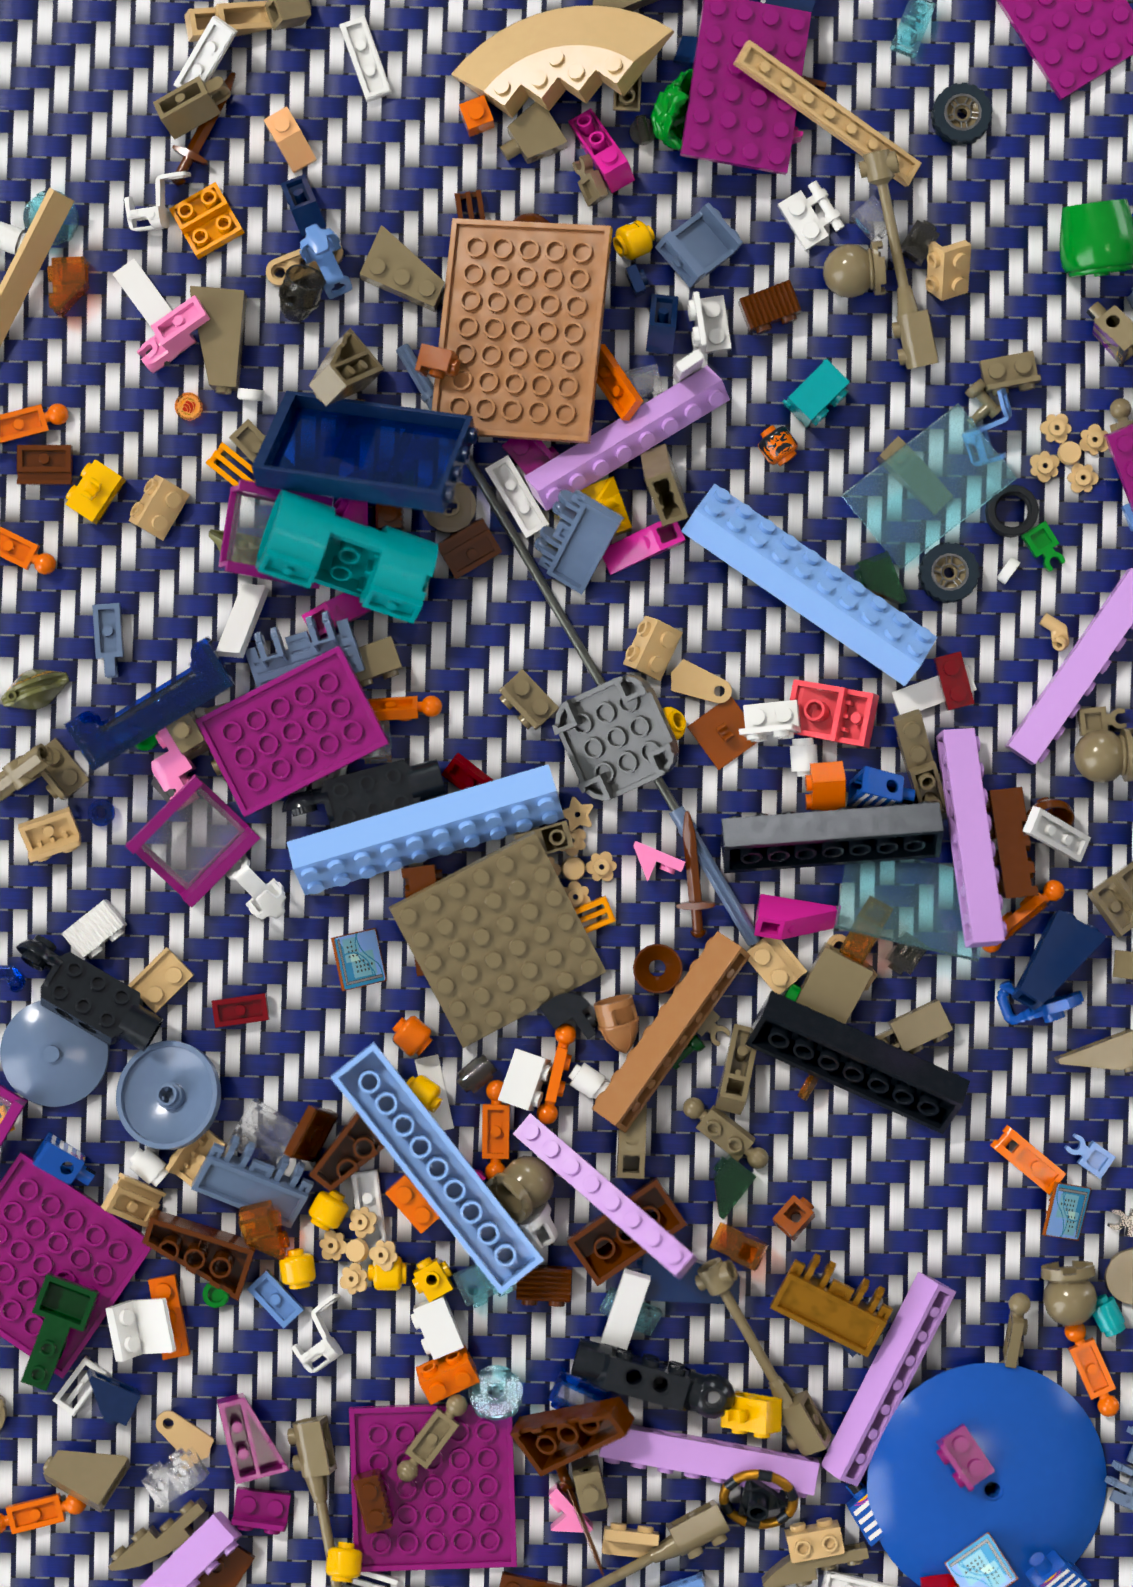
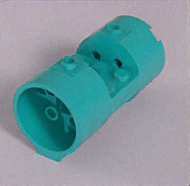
M281 490L269 515L259 546L255 567L258 568V572L310 589L314 582L359 597V603L362 604V607L414 624L422 609L430 577L434 573L438 556V544L387 525L383 526L381 531L375 528L352 522L349 519L335 516V508Z

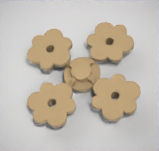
M1053 414L1048 415L1046 421L1040 425V431L1046 435L1045 438L1048 442L1055 440L1061 444L1057 451L1058 457L1055 455L1050 456L1047 451L1041 452L1040 455H1033L1030 458V465L1032 466L1030 474L1037 476L1040 482L1045 483L1051 477L1057 476L1058 469L1056 467H1058L1061 461L1065 465H1073L1071 468L1072 473L1067 476L1068 482L1071 483V490L1075 493H1080L1082 490L1090 492L1092 485L1098 482L1099 477L1095 472H1092L1093 467L1091 465L1083 466L1077 462L1081 458V450L1089 451V454L1092 456L1097 455L1098 452H1105L1109 447L1104 435L1108 434V432L1105 430L1101 431L1099 425L1092 424L1088 430H1083L1080 433L1082 440L1078 445L1073 441H1066L1067 434L1072 430L1071 426L1067 424V416L1065 414H1058L1057 416Z
M575 829L570 832L571 838L574 839V847L560 850L566 851V854L571 856L562 863L561 867L555 863L553 857L548 856L557 876L562 871L563 876L571 880L568 888L564 887V890L574 908L590 902V897L587 895L589 889L586 886L581 887V884L576 881L583 877L585 870L592 874V878L595 881L600 879L610 881L613 878V871L617 868V864L612 861V855L606 851L600 855L598 853L592 854L591 861L587 862L586 866L580 858L573 857L578 854L579 850H583L586 847L583 841L586 838V833L583 829ZM603 864L604 868L600 869L599 865ZM573 895H578V898L573 899Z
M362 1207L360 1210L354 1209L350 1213L351 1222L349 1228L355 1231V1235L358 1238L347 1243L344 1241L343 1233L329 1230L325 1232L324 1239L319 1243L322 1248V1257L325 1260L333 1258V1260L338 1261L341 1259L342 1254L346 1253L347 1258L355 1262L350 1267L343 1268V1276L340 1278V1286L343 1289H348L349 1294H356L357 1291L363 1292L367 1288L366 1279L368 1278V1273L362 1270V1266L359 1263L363 1262L368 1254L370 1259L374 1260L373 1267L379 1265L383 1271H390L393 1268V1262L398 1260L394 1242L379 1240L376 1242V1247H372L369 1250L368 1244L361 1239L365 1238L367 1234L375 1232L374 1225L378 1220L377 1215L374 1212H370L368 1207Z

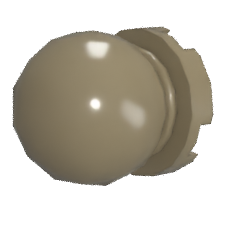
M882 240L871 241L870 248L867 250L860 245L845 244L829 253L823 266V277L828 288L836 295L846 298L863 295L869 288L873 290L874 296L886 295V289L881 287L882 284H886L885 257H881V252H878V249L883 248Z
M1133 728L1121 729L1119 736L1112 731L1096 730L1088 732L1080 738L1074 751V761L1078 771L1085 778L1093 782L1104 783L1113 781L1119 775L1122 776L1124 782L1133 781Z
M522 1156L510 1162L503 1173L495 1174L486 1182V1185L512 1219L521 1224L532 1215L533 1209L544 1205L552 1196L554 1173L548 1164L538 1157Z
M1074 1260L1072 1261V1266L1059 1267V1261L1041 1265V1278L1049 1281L1043 1294V1303L1048 1315L1055 1322L1064 1326H1078L1089 1320L1096 1310L1098 1298L1095 1287L1088 1280L1096 1275L1093 1262Z

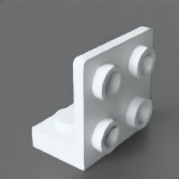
M693 292L692 300H688L687 305L689 321H694L695 327H692L693 332H691L693 348L698 347L702 354L731 350L724 295L700 298L699 292Z
M798 700L743 705L745 728L739 729V735L746 737L751 742L767 741V736L773 735L774 738L791 739L794 738V733H801Z
M166 1298L127 1300L105 1308L116 1362L126 1361L142 1354L172 1353L176 1351Z

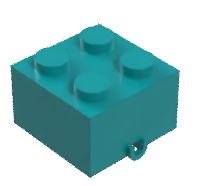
M824 359L823 363L787 400L784 399L782 402L806 428L811 423L817 426L829 412L827 407L830 404L836 407L849 392L846 387L850 381L831 362Z

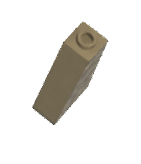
M190 286L191 297L195 295L200 300L210 317V320L197 328L209 386L212 389H216L215 393L231 395L232 391H238L240 383L247 294L244 290Z

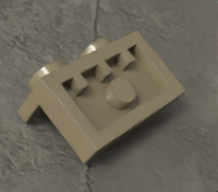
M1033 351L981 360L979 362L982 380L986 385L984 391L992 393L993 397L998 396L997 391L1001 388H1005L1007 394L1009 393L1008 389L1018 387L1020 392L1035 389V384L1041 381V375L1037 373Z
M523 669L499 689V692L502 694L499 700L509 710L514 707L521 714L517 719L527 729L533 727L537 730L559 709Z
M54 738L45 745L53 751L54 763L39 773L37 777L40 778L42 776L48 783L46 789L55 799L59 797L61 800H66L89 782L90 778L61 742Z

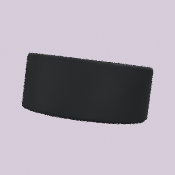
M1018 485L1004 486L994 492L987 501L985 509L986 520L991 529L1000 536L1009 538L1021 536L1030 530L1037 521L1039 513L1038 503L1032 492ZM1005 496H1018L1027 505V518L1021 525L1008 527L997 518V504Z

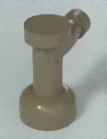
M981 378L964 392L969 398L976 397L982 404L973 416L967 419L973 428L987 415L992 419L1002 410L1000 404L997 405L984 391L986 385Z

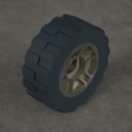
M963 82L962 84H952L951 87H946L934 102L931 111L932 128L934 127L936 135L940 136L945 143L948 142L953 146L973 144L984 135L991 123V113L993 112L990 106L991 101L989 97H986L985 92L982 89H978L974 84L969 85ZM959 109L967 115L966 118H958L957 113Z
M950 542L939 544L929 550L919 564L918 579L921 582L920 586L925 590V594L928 597L931 596L937 602H958L970 595L977 586V580L980 577V572H978L979 563L976 562L975 555L965 546L962 547L958 543L951 544ZM948 567L954 573V576L951 578H947L944 575V570Z

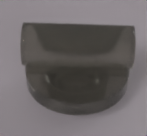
M638 115L630 126V137L638 145L650 144L655 138L652 122L646 118V115Z

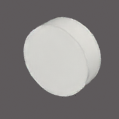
M238 388L237 398L241 400L263 401L265 391Z
M1010 558L997 576V580L1005 585L1021 562L1015 558Z

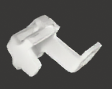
M181 171L157 176L155 180L156 206L135 209L133 198L125 197L124 201L129 228L138 232L169 228L168 208L165 207V180L191 177V173ZM148 219L151 225L137 228V221Z
M243 855L226 873V876L230 880H236L252 896L246 903V906L253 915L261 920L266 917L278 919L285 913V909L282 906L286 899L283 885L274 878L265 884L249 867L250 860ZM242 862L241 868L238 871H232L237 863Z
M548 1202L533 1209L532 1215L519 1225L520 1229L523 1230L526 1237L537 1250L553 1244L558 1237V1231L550 1216L551 1207ZM543 1226L546 1230L545 1233L536 1235L535 1232Z
M339 1294L331 1295L311 1312V1317L323 1339L305 1353L298 1344L291 1347L304 1368L310 1373L320 1371L343 1354V1350L335 1338L330 1336L320 1315L322 1311L341 1298ZM322 1355L327 1358L316 1368L313 1367L312 1363Z

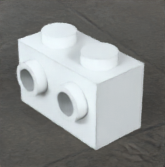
M515 1048L498 1100L527 1111H534L535 1107L538 1108L543 1098V1092H541L543 1082H547L551 1075L552 1066H549L551 1060Z
M445 1294L430 1303L426 1300L414 1305V1313L411 1314V1319L416 1330L421 1328L424 1335L421 1343L427 1355L431 1354L433 1360L464 1348L465 1342Z

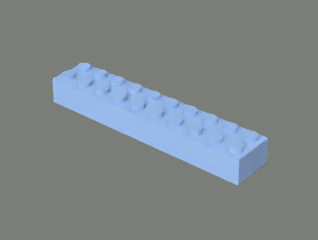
M716 484L712 486L681 530L689 538L904 686H906L922 665L937 639L927 628L917 624L905 613L888 604L882 597L875 595L865 588L863 584L849 577L840 568L820 557L817 552L807 548L797 541L794 536L787 534L772 521L764 518L752 510L749 505L742 503L726 489Z
M548 764L287 842L293 870L304 894H318L325 889L345 886L349 882L362 878H372L376 874L386 871H396L406 865L422 863L427 859L440 855H449L463 848H473L480 843L500 840L507 835L527 832L534 827L554 824L558 820L565 818Z
M375 1042L367 1046L330 1076L500 1295L544 1261L541 1254Z

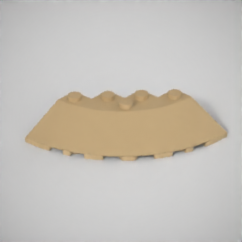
M593 5L557 8L535 14L497 32L469 54L451 75L478 95H484L488 102L511 118L516 115L529 97L550 111L566 90L587 104L602 83L624 97L674 31L657 20L637 12L616 7Z

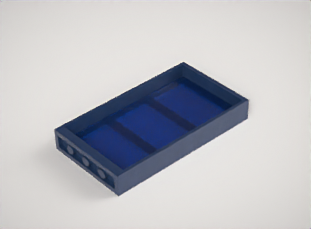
M286 391L254 460L252 471L255 484L259 487L445 513L448 503H452L454 499L456 483L461 482L464 463L467 464L469 462L470 448L472 444L477 442L478 429L474 428L473 416L351 399H341L326 406L316 398L315 394Z

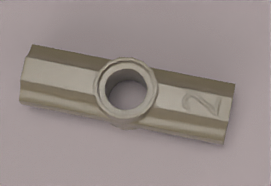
M41 743L2 768L3 771L0 772V801L5 800L16 790L19 791L38 778L37 775L54 763V753L50 747H46Z

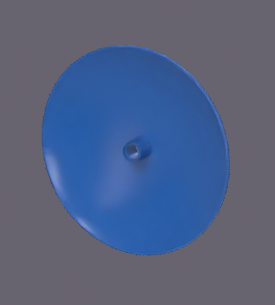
M984 1362L958 1366L941 1372L917 1386L901 1400L886 1426L868 1465L866 1488L874 1518L885 1535L879 1540L882 1547L895 1565L919 1586H921L920 1577L950 1574L944 1563L989 1532L1019 1578L1009 1587H1031L1025 1574L1032 1568L1030 1558L1033 1554L1041 1552L1046 1556L1052 1550H1056L1075 1564L1084 1553L1098 1528L1103 1513L1107 1483L1104 1480L1107 1473L1104 1452L1099 1436L1092 1421L1073 1396L1048 1377L1021 1366L1009 1368L1005 1367V1363ZM962 1423L995 1470V1472L974 1485V1490L971 1492L966 1486L963 1488L959 1487L952 1476L956 1472L952 1465L949 1463L945 1466L936 1453L940 1449L936 1441ZM989 1482H995V1487L992 1491H984L985 1486Z

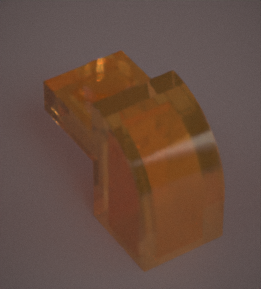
M720 1222L709 1247L731 1257L730 1260L753 1271H757L768 1248V1244L749 1233H744L726 1223Z

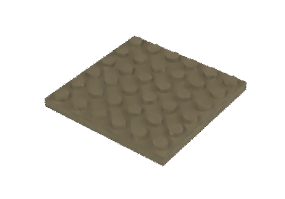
M534 831L388 907L463 1048L540 1008L539 1006L552 997L561 993H568L606 973L590 938Z

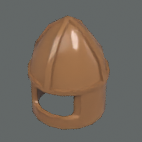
M632 994L612 996L595 1002L593 1005L599 1025L598 1030L601 1031L604 1039L615 1050L625 1054L628 1053L638 1034L640 1020L639 1016H637Z

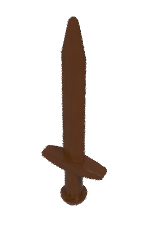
M234 72L225 80L230 91L236 76ZM226 101L218 105L220 112L222 111ZM219 115L198 126L187 148L176 145L172 146L174 151L183 156L176 172H188L193 162L208 166V161L200 156L199 152ZM184 178L171 180L173 184L178 186L186 182Z
M686 811L682 833L689 901L677 904L676 908L691 910L693 930H690V933L695 938H702L706 934V929H703L702 909L712 908L716 906V903L702 901L696 832L689 811Z
M566 1465L556 1469L561 1482L559 1483L560 1488L569 1495L593 1558L601 1574L604 1576L598 1553L573 1493L576 1491L575 1484L570 1478Z

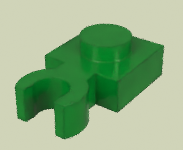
M1046 521L1021 535L1034 558L1040 555L1043 556V566L1046 571L1050 572L1053 570L1050 565L1051 558H1056L1060 565L1065 563L1064 556L1053 549L1059 542Z

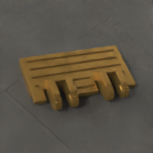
M816 1253L813 1255L803 1275L801 1273L806 1264L795 1259L773 1298L770 1308L868 1357L893 1311V1308L882 1303L878 1312H874L882 1299L885 1288L879 1286L874 1291L870 1302L866 1304L861 1299L869 1288L870 1280L863 1278L850 1300L854 1293V1288L836 1279H833L829 1288H826L835 1270L836 1263L830 1261L819 1280L812 1275L821 1261L820 1255Z

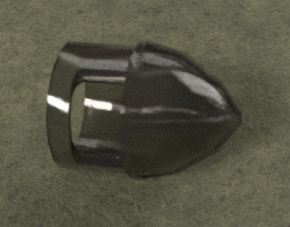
M303 264L292 265L286 270L278 295L280 298V309L288 320L301 322L308 318L320 305L325 278L318 270Z

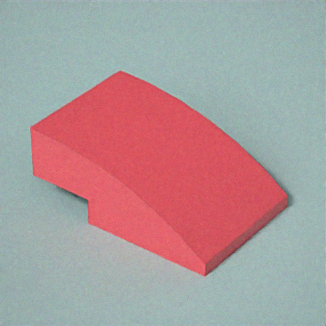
M794 679L790 700H798L801 733H794V735L869 749L879 695Z

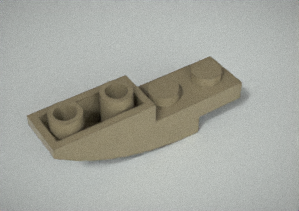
M916 709L893 717L905 769L911 788L915 790L916 803L918 804L923 801L931 803L940 802L941 814L946 813L942 784L937 765L933 760L920 710Z
M201 1497L196 1502L189 1500L179 1510L181 1512L179 1517L175 1520L170 1517L158 1528L161 1532L153 1525L147 1530L142 1527L131 1537L134 1542L127 1548L123 1545L120 1546L111 1555L113 1560L108 1568L111 1571L139 1567L174 1551L193 1535L194 1530L189 1524L199 1517L208 1505Z
M865 1542L844 1545V1554L792 1563L790 1554H788L761 1577L763 1587H785L791 1584H796L799 1587L810 1585L812 1580H817V1568H821L822 1571H828L837 1568L838 1564L847 1563L849 1566L862 1564L864 1559H869Z

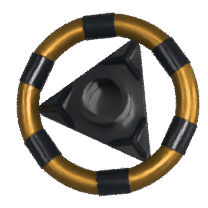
M751 1469L736 1473L724 1482L719 1492V1504L724 1514L737 1524L753 1529H769L780 1526L793 1517L798 1507V1494L794 1486L783 1476L768 1470ZM746 1481L737 1512L729 1500V1494L737 1485ZM761 1481L772 1482L780 1486L787 1498ZM786 1507L778 1515L767 1518L769 1510Z

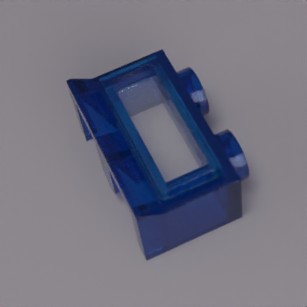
M561 1366L548 1394V1400L552 1402L551 1407L560 1409L608 1399L611 1391L595 1386L589 1380L571 1376V1374L566 1372V1368Z

